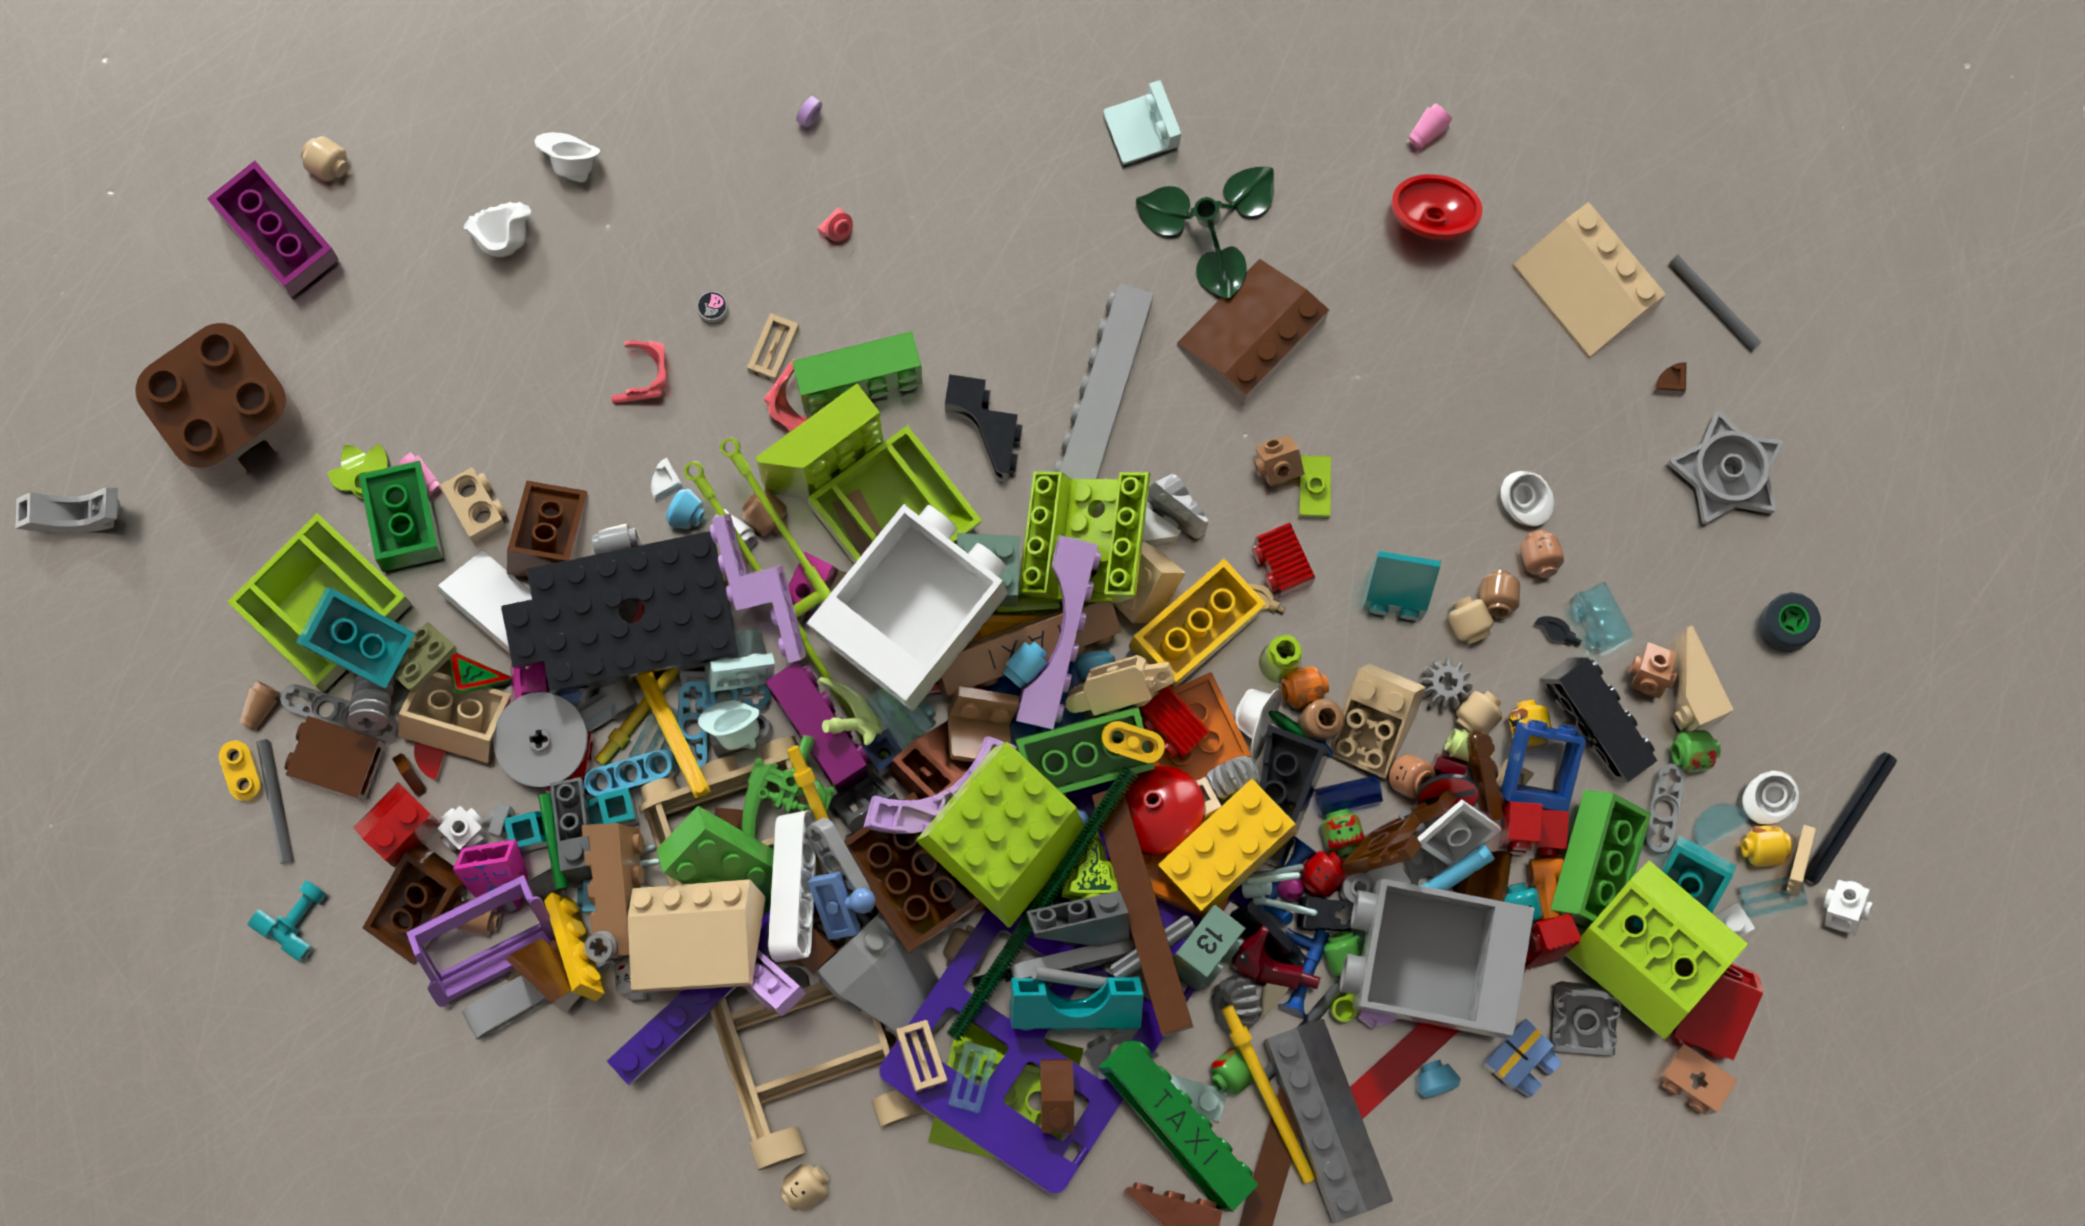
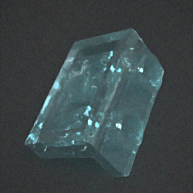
M1606 582L1587 591H1580L1572 597L1571 611L1576 620H1581L1587 630L1585 632L1587 642L1593 649L1596 648L1599 654L1634 637Z
M882 687L865 699L903 749L936 724L934 720L936 713L926 701L920 703L912 712Z

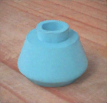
M691 489L680 490L673 498L666 513V520L669 526L690 529L693 525L697 527L705 515V510L702 509L703 502Z
M1094 651L1079 655L1073 665L1080 679L1085 683L1091 668L1115 662L1116 659L1109 651Z
M1440 1059L1423 1065L1425 1072L1419 1074V1093L1423 1097H1433L1459 1087L1461 1078L1449 1063L1442 1065Z

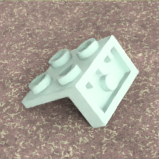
M1161 80L1149 83L1148 95L1106 108L1103 111L1118 154L1124 165L1179 147L1181 131Z
M760 629L735 632L740 658L731 659L724 657L716 661H710V665H705L710 692L767 685L766 680L773 677L775 662L772 653L766 654Z

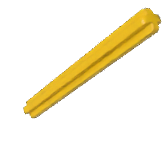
M653 672L636 675L694 797L701 798L710 792V788Z

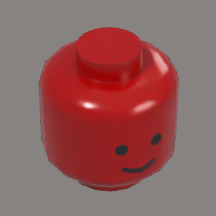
M1317 851L1303 865L1304 869L1300 871L1303 876L1301 878L1302 884L1316 897L1320 895L1330 897L1347 878L1346 872L1342 869L1344 861L1334 851L1330 855L1324 851Z

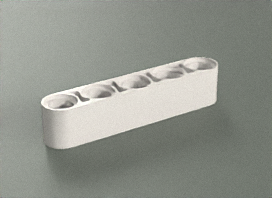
M810 810L780 815L776 819L768 947L771 958L777 963L807 958L811 953L814 900L807 882L811 877L815 876L816 852L808 840L807 827L816 822Z

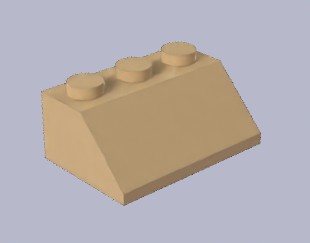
M435 672L416 692H409L399 712L398 737L489 763L494 752L493 735L497 726L496 722L503 710L509 705L511 694L493 688L456 694L453 689L452 677Z

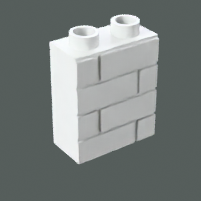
M903 504L813 614L807 624L819 639L913 712L933 688V685L958 657L959 653L963 651L980 630L981 626L1005 599L1008 592L1003 580L999 576L1007 566L1000 558L980 543H976L972 550L966 553L949 540L957 530V527L934 507L927 505L918 516Z

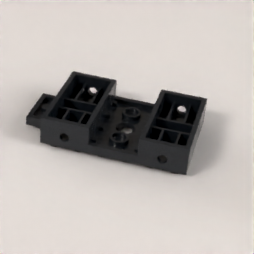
M707 531L526 569L532 599L501 606L512 667L517 669L545 663L550 692L552 695L562 696L614 685L617 679L674 667L678 671L710 665V661H716L724 657L731 659L740 658L723 573L719 567L717 544L714 543L711 532ZM629 599H636L644 605V614L635 623L626 622L620 616L621 605Z

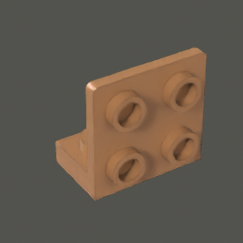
M958 686L947 708L950 758L974 762L981 749L983 740L987 736L1011 744L1010 723L1019 707V696Z

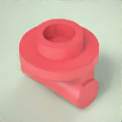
M838 207L817 230L824 237L827 236L829 239L839 242L849 236L852 231L853 221L850 215Z

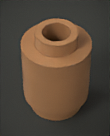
M465 899L464 901L457 900L456 903H455V905H454V908H453V909H455V908H457V907H459V906H461V905H463V904H465V903H467V902H469V901H471V900H470V899ZM497 908L458 926V930L489 936L492 931H497L501 920V913H498Z

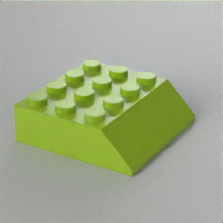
M855 384L755 457L763 489L769 490L774 495L808 499L810 495L883 443L880 412L860 386Z
M908 425L808 497L810 508L854 564L861 556L832 502L836 500L839 502L867 540L872 543L877 537L846 497V495L858 489L861 491L881 530L884 529L903 504L918 516L927 505L941 512L957 527V530L949 539L953 543L957 541V533L967 534L982 523V519Z
M316 513L227 602L324 693L346 669L296 644V641L325 588H332L392 621H395L412 603L328 522Z
M1005 742L990 751L916 841L1007 927H1011L1046 882H1048V879H1050L1054 870L1057 869L1056 867L1066 852H1068V849L1077 839L1084 824L1077 807L1013 746Z

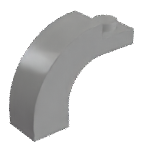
M105 487L82 496H53L30 492L16 499L15 529L50 533H79L112 528L120 510V501L117 499L118 489Z

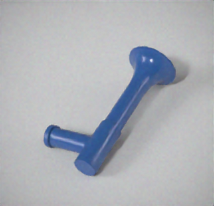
M1294 836L1296 846L1284 867L1302 864L1317 852ZM1281 881L1272 882L1271 895H1266V898L1276 900L1279 896L1277 888ZM1256 905L1264 913L1268 912L1280 920L1285 926L1293 920V913L1267 905Z
M1288 928L1286 935L1296 945L1309 950L1303 972L1314 975L1330 934L1317 930L1313 939ZM1299 984L1291 998L1284 1004H1278V1008L1297 1018L1308 1019L1309 1017L1304 1011V1000L1309 987Z

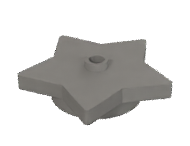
M1716 411L1702 443L1672 457L1668 461V465L1696 488L1701 520L1704 525L1734 508L1773 514L1777 506L1769 479V471L1784 442L1777 439L1752 437L1747 433L1741 432L1721 411ZM1725 467L1730 468L1733 474L1728 473Z

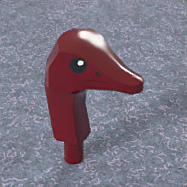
M1262 926L1256 934L1244 939V942L1232 957V966L1243 976L1253 981L1289 987V989L1297 990L1299 984L1318 989L1321 977L1303 972V966L1283 964L1268 956L1265 948V941L1269 931L1267 927Z

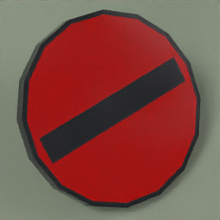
M1439 775L1430 778L1421 785L1417 791V804L1420 805L1427 802L1430 806L1437 803L1440 799L1439 794L1450 789L1456 798L1450 808L1460 800L1474 807L1479 800V786L1475 780L1465 775Z

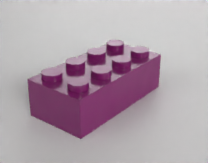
M255 160L207 198L215 211L291 298L339 260L332 247Z
M796 661L766 680V684L771 696L799 738L802 740L803 735L815 738L810 754L831 786L836 788V793H839L869 774L867 767L870 764L869 757L860 743L856 745L852 743V731L844 730L837 734L832 732L825 733L823 731V721L836 718L834 716V713H836L835 706L825 691L819 693L816 689L819 685L809 666L806 665L802 668L800 663Z

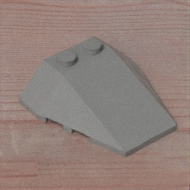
M877 909L872 914L874 917L845 946L835 952L815 972V975L836 998L842 1002L848 1000L862 1009V1015L867 1018L874 1017L886 1025L885 1029L897 1037L896 1029L907 1026L938 982L939 977L923 946L920 945L908 953ZM948 1009L944 1012L931 1031L932 1036L955 1012L954 1010Z

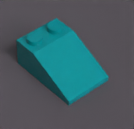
M1378 551L1368 571L1363 607L1370 608L1369 612L1378 615H1387L1388 612L1400 613V617L1407 620H1418L1419 617H1424L1428 611L1441 561Z
M325 588L296 644L386 689L416 633L332 588Z
M1679 835L1660 870L1713 913L1734 875L1736 865ZM1635 917L1632 925L1643 930L1642 921Z

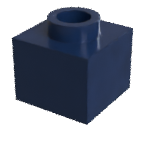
M888 728L882 731L881 734L876 735L870 745H861L880 777L891 770L892 760L903 751ZM882 751H889L891 753L885 760L879 758Z

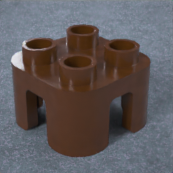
M215 323L200 329L147 366L138 377L136 383V398L147 417L178 459L199 481L210 486H226L244 476L247 471L238 458L257 443L266 440L274 451H279L293 441L300 429L301 415L298 406L244 333L230 324Z

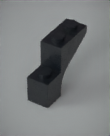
M949 374L945 412L961 415L969 419L977 427L996 477L1000 480L1008 481L1010 472L1016 473L1018 454H1013L1014 442L1020 443L1023 425L1017 424L1018 414L983 409L989 408L991 390H986L985 379Z

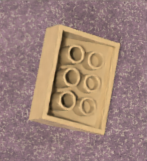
M1589 202L1566 218L1513 264L1517 272L1589 358L1659 306L1666 295Z
M750 879L633 888L627 917L631 991L639 993L751 986L766 897Z

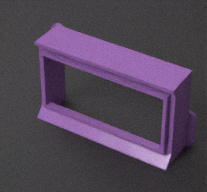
M524 875L406 932L416 959L431 981L427 985V989L439 1007H444L449 1001L515 969L506 960L510 954L540 938H543L548 944L552 939L556 941L552 925L549 922L550 914L541 898L534 896ZM523 894L525 895L533 913L540 922L539 924L439 972L423 946L424 943Z

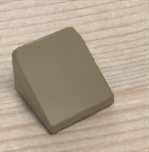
M1268 983L1263 986L1259 1005L1262 1011L1258 1013L1259 1018L1264 1019L1289 990V987Z

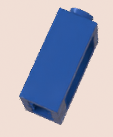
M1530 719L1528 723L1517 722L1501 787L1503 797L1508 802L1542 804V808L1568 812L1586 740L1577 733L1576 728L1568 725H1559L1557 729L1547 727V723ZM1530 736L1566 742L1554 790L1518 784Z

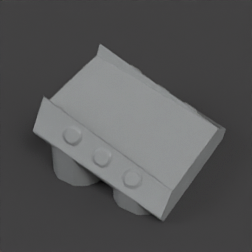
M1172 473L1149 486L1147 502L1153 506L1154 511L1161 516L1166 515L1172 518L1179 525L1180 529L1194 539L1205 535L1209 520L1196 501L1191 498L1186 486L1177 475Z
M1565 981L1555 983L1552 1044L1554 1046L1551 1050L1614 1056L1618 1038L1616 1027L1617 1017L1621 1011L1620 1002L1602 986L1597 984Z

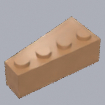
M620 823L582 825L583 837L589 836L590 851L584 852L585 865H589L593 877L590 884L587 885L588 897L592 905H595L596 910L590 914L592 935L599 931L612 933L617 940V951L611 958L629 957L627 917L632 889L641 888V885L644 883V869L640 866V853L644 850L643 835L640 834V829ZM602 939L595 943V946L600 949L599 953L608 950V947L603 945Z

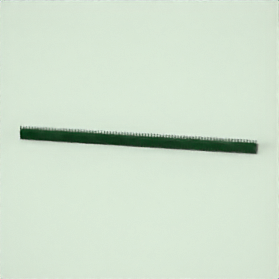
M1124 766L1123 770H1121L1112 786H1110L1111 788L1108 789L1099 806L1090 816L1089 821L1086 822L1077 839L1068 849V852H1066L1056 867L1057 869L1054 870L1028 911L1052 906L1050 902L1054 903L1052 899L1056 900L1054 896H1058L1057 892L1061 893L1059 889L1063 890L1061 886L1065 887L1064 882L1067 883L1066 879L1069 880L1068 876H1072L1070 872L1074 873L1072 869L1076 870L1074 866L1078 867L1077 862L1081 863L1079 859L1083 860L1081 856L1085 857L1083 853H1087L1086 849L1089 850L1088 846H1092L1090 843H1094L1092 839L1096 840L1094 836L1098 837L1096 833L1100 834L1099 829L1103 830L1101 826L1105 827L1103 823L1107 824L1105 820H1109L1108 816L1111 817L1110 813H1114L1112 810H1116L1114 806L1118 807L1116 803L1120 804L1118 800L1122 801L1121 796L1125 797L1123 793L1127 794L1125 790L1129 791L1127 787L1131 788L1130 783L1133 784L1132 780H1136L1134 777H1138L1129 768ZM1027 912L1016 927L1017 929L1014 930L1015 932L1012 933L1010 939L1004 945V949L1001 950L996 957L997 959L994 960L990 969L986 972V976H983V979L979 982V986L976 987L972 996L968 999V1003H965V1006L961 1009V1013L958 1014L959 1016L956 1017L954 1023L950 1026V1030H947V1034L957 1042H959L958 1040L962 1041L960 1037L964 1038L963 1033L966 1034L965 1030H969L967 1027H971L970 1023L973 1024L972 1020H976L974 1016L978 1017L976 1013L980 1014L978 1010H982L981 1006L984 1007L983 1003H987L985 1000H989L988 996L991 997L990 993H994L992 989L996 990L994 986L998 987L996 983H1000L999 979L1002 980L1001 976H1005L1003 973H1007L1006 969L1009 970L1008 966H1012L1010 963H1014L1012 959L1016 960L1014 956L1018 957L1019 949L1022 950L1021 946H1025L1023 943H1027L1026 939L1029 940L1028 936H1032L1030 932L1033 933L1027 917Z

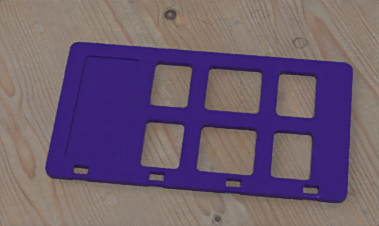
M1115 780L1067 792L1065 797L1077 809L1085 811L1090 819V816H1092L1096 809L1092 795L1107 791ZM1099 829L1100 834L1098 833V835H1099L1100 839L1102 840V842H1103V844H1104V846H1105V848H1106V860H1107V859H1108V856H1109V853H1108V850H1107V846H1106V843H1105V839H1104V836H1103V832H1102V830ZM1241 884L1230 894L1225 908L1230 901L1238 906H1242L1249 901L1253 902V898H1244ZM1156 899L1165 929L1183 916H1188L1195 925V928L1203 920L1199 916ZM987 909L908 1025L927 1020L932 1031L946 1010L951 1009L958 1014L961 1013V1009H963L965 1003H968V999L972 996L964 988V983L1000 932H1005L1011 936L1024 916L1020 915L1011 927H1007L996 915ZM1031 932L1032 936H1028L1029 940L1026 939L1027 943H1023L1042 957L1090 946L1079 944L1077 947L1071 948L1062 941L1037 938ZM1189 936L1171 947L1173 958ZM1100 966L1075 971V973L1101 977H1115ZM1053 982L1049 989L1059 997L1070 999L1078 986ZM1189 985L1184 991L1186 1002L1195 991ZM1090 988V989L1093 990L1094 992H1097V991L1099 990V989ZM1143 996L1141 1028L1138 1029L1131 1041L1142 1042L1153 1055L1164 1037L1161 1035L1152 1001ZM983 1003L984 1007L981 1006L982 1010H978L980 1014L976 1013L978 1017L974 1016L976 1020H972V1022L1005 1044L1007 1052L983 1086L976 1085L941 1061L947 1083L938 1084L933 1088H926L915 1093L897 1040L880 1065V1079L1049 1194L1055 1195L1064 1191L1124 1099L1107 1078L1099 1079L1073 1062L1074 1091L1088 1101V1107L1074 1126V1133H1070L1065 1140H1058L1049 1133H1041L1039 1126L1004 1103V1097L1026 1064L1033 1063L1040 1068V1059L1069 1058L1045 1043L1044 1037L1050 1028H1034L1032 1030L1012 1029L1009 1018ZM922 1029L917 1030L916 1032L931 1077L935 1078L937 1074L930 1053L923 1048L925 1038ZM907 1033L905 1037L920 1082H923L925 1079L910 1034ZM1072 1142L1082 1148L1073 1162L1063 1157Z

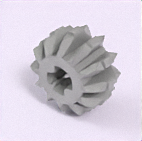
M1446 658L1443 667L1442 663L1436 659L1432 663L1433 668L1426 667L1423 670V673L1428 678H1421L1419 684L1428 687L1424 691L1423 698L1433 697L1429 703L1431 707H1434L1438 701L1441 702V711H1446L1449 703L1456 710L1460 707L1459 700L1464 701L1469 697L1465 691L1473 689V684L1465 681L1470 678L1471 672H1460L1463 667L1462 662H1458L1454 668L1452 667V659ZM1444 678L1448 679V684L1453 685L1448 691L1445 690L1443 684H1439Z
M1247 756L1234 757L1229 761H1225L1221 765L1216 766L1215 769L1210 770L1206 776L1218 801L1223 803L1228 801L1250 779H1253L1257 784L1261 780L1256 764H1253L1251 758Z
M1228 977L1225 980H1221L1220 984L1214 986L1215 995L1211 997L1214 1002L1212 1010L1216 1011V1020L1222 1023L1224 1029L1230 1028L1221 1010L1229 1005H1233L1243 1027H1253L1254 1023L1259 1022L1258 1013L1262 1011V1008L1259 1006L1261 997L1257 996V986L1252 985L1249 978Z

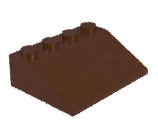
M1259 259L1246 272L1244 282L1237 293L1228 299L1221 297L1177 342V345L1244 405L1326 321L1329 309L1306 288Z
M913 792L912 794H910L909 796H907V797L904 798L903 800H919V799H918V797L916 796V794ZM863 827L844 840V843L875 896V906L908 953L982 904L980 900L916 841L922 832L892 834Z

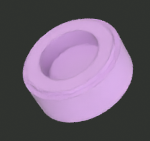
M810 96L800 108L796 122L804 127H809L818 117L822 109V102Z

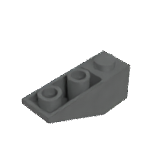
M578 777L550 783L560 871L569 884L582 882L583 880H592V872L589 865H585L584 852L590 851L589 836L583 837L582 825H590L592 823L582 778Z
M1120 891L1027 911V917L1034 936L1037 938L1098 947L1130 940L1129 912Z

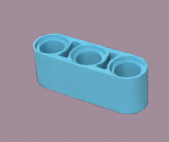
M670 750L652 751L590 770L585 776L584 786L587 792L593 796L627 787L632 788L673 775L677 770L678 762ZM659 755L666 759L668 765L663 773L659 772L655 767V759ZM629 764L635 766L638 772L637 778L634 781H630L625 775V769ZM599 773L604 774L608 779L605 790L598 788L595 779Z

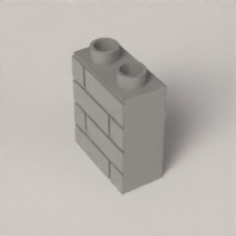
M1382 878L1373 884L1372 893L1360 890L1356 893L1351 915V928L1365 931L1361 956L1348 953L1345 956L1340 979V992L1354 994L1352 1005L1354 1010L1497 1038L1511 1037L1514 1035L1534 908Z

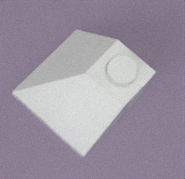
M1460 800L1417 838L1422 844L1421 847L1450 866L1482 844H1486L1502 829L1498 824L1471 805Z

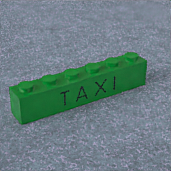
M1123 1041L1098 1069L1210 1201L1217 1203L1216 1208L1233 1212L1258 1186L1257 1182L1252 1178V1170L1245 1163L1235 1158L1231 1153L1233 1151L1231 1145L1223 1138H1218L1211 1129L1213 1125L1209 1119L1203 1114H1198L1191 1106V1098L1184 1091L1178 1090L1171 1082L1172 1077L1170 1073L1162 1066H1157L1150 1056L1152 1054L1148 1047L1139 1041Z

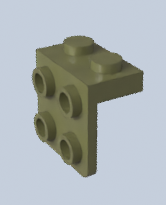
M429 622L415 632V636L393 674L409 692H416L457 651V647Z

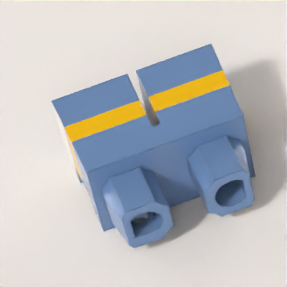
M1525 1018L1515 1027L1514 1035L1506 1037L1503 1043L1495 1049L1482 1066L1490 1073H1494L1510 1090L1516 1088L1524 1095L1532 1097L1542 1085L1530 1073L1532 1069L1538 1065L1545 1073L1551 1075L1562 1062L1551 1050L1554 1045Z

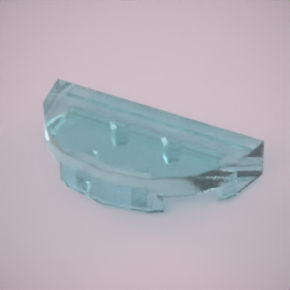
M1720 803L1710 806L1699 815L1694 825V843L1704 847L1751 821L1743 808H1738L1734 805Z

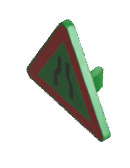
M456 652L449 659L453 689L456 694L482 690L511 682V676Z

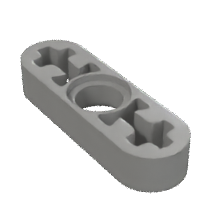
M1675 764L1663 766L1655 776L1648 810L1652 814L1643 843L1645 848L1652 854H1662L1669 850L1674 843L1686 782L1684 770ZM1670 771L1673 772V778L1678 779V782L1672 784L1669 794L1659 795V790L1664 792L1667 789L1668 782L1663 779V776H1666ZM1659 801H1667L1672 805L1673 813L1670 817L1664 818L1657 813L1656 805ZM1659 824H1670V828L1667 826L1662 828L1661 838L1666 839V843L1656 847V842L1651 839V836L1657 834Z
M821 818L807 827L809 842L828 874L841 873L849 897L856 889L867 888L870 890L865 877L834 824L827 818Z

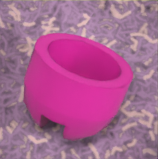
M1300 878L1281 881L1277 888L1279 895L1289 901L1298 900L1304 891V885Z

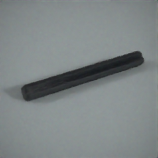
M1887 752L1880 754L1805 870V881L1812 885L1819 884L1897 763V759Z

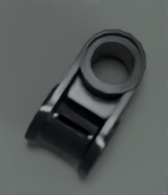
M1299 897L1298 906L1314 909L1317 911V915L1312 916L1298 913L1297 929L1337 932L1352 929L1351 919H1348L1346 924H1341L1340 918L1335 917V914H1339L1341 909H1346L1347 915H1352L1353 904L1351 902L1328 900L1320 897Z

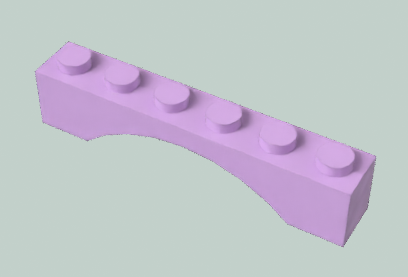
M1058 535L1051 566L1058 579L1062 594L1063 620L1061 633L1055 650L1048 660V664L1029 685L1025 684L1021 688L1019 707L1015 713L1016 721L1054 729L1055 722H1061L1064 705L1060 704L1062 692H1068L1072 674H1068L1067 670L1069 662H1075L1079 644L1074 643L1077 630L1083 631L1086 620V613L1082 612L1084 600L1090 601L1094 582H1090L1089 579L1092 569H1098L1101 552L1096 551L1098 545L1095 543Z

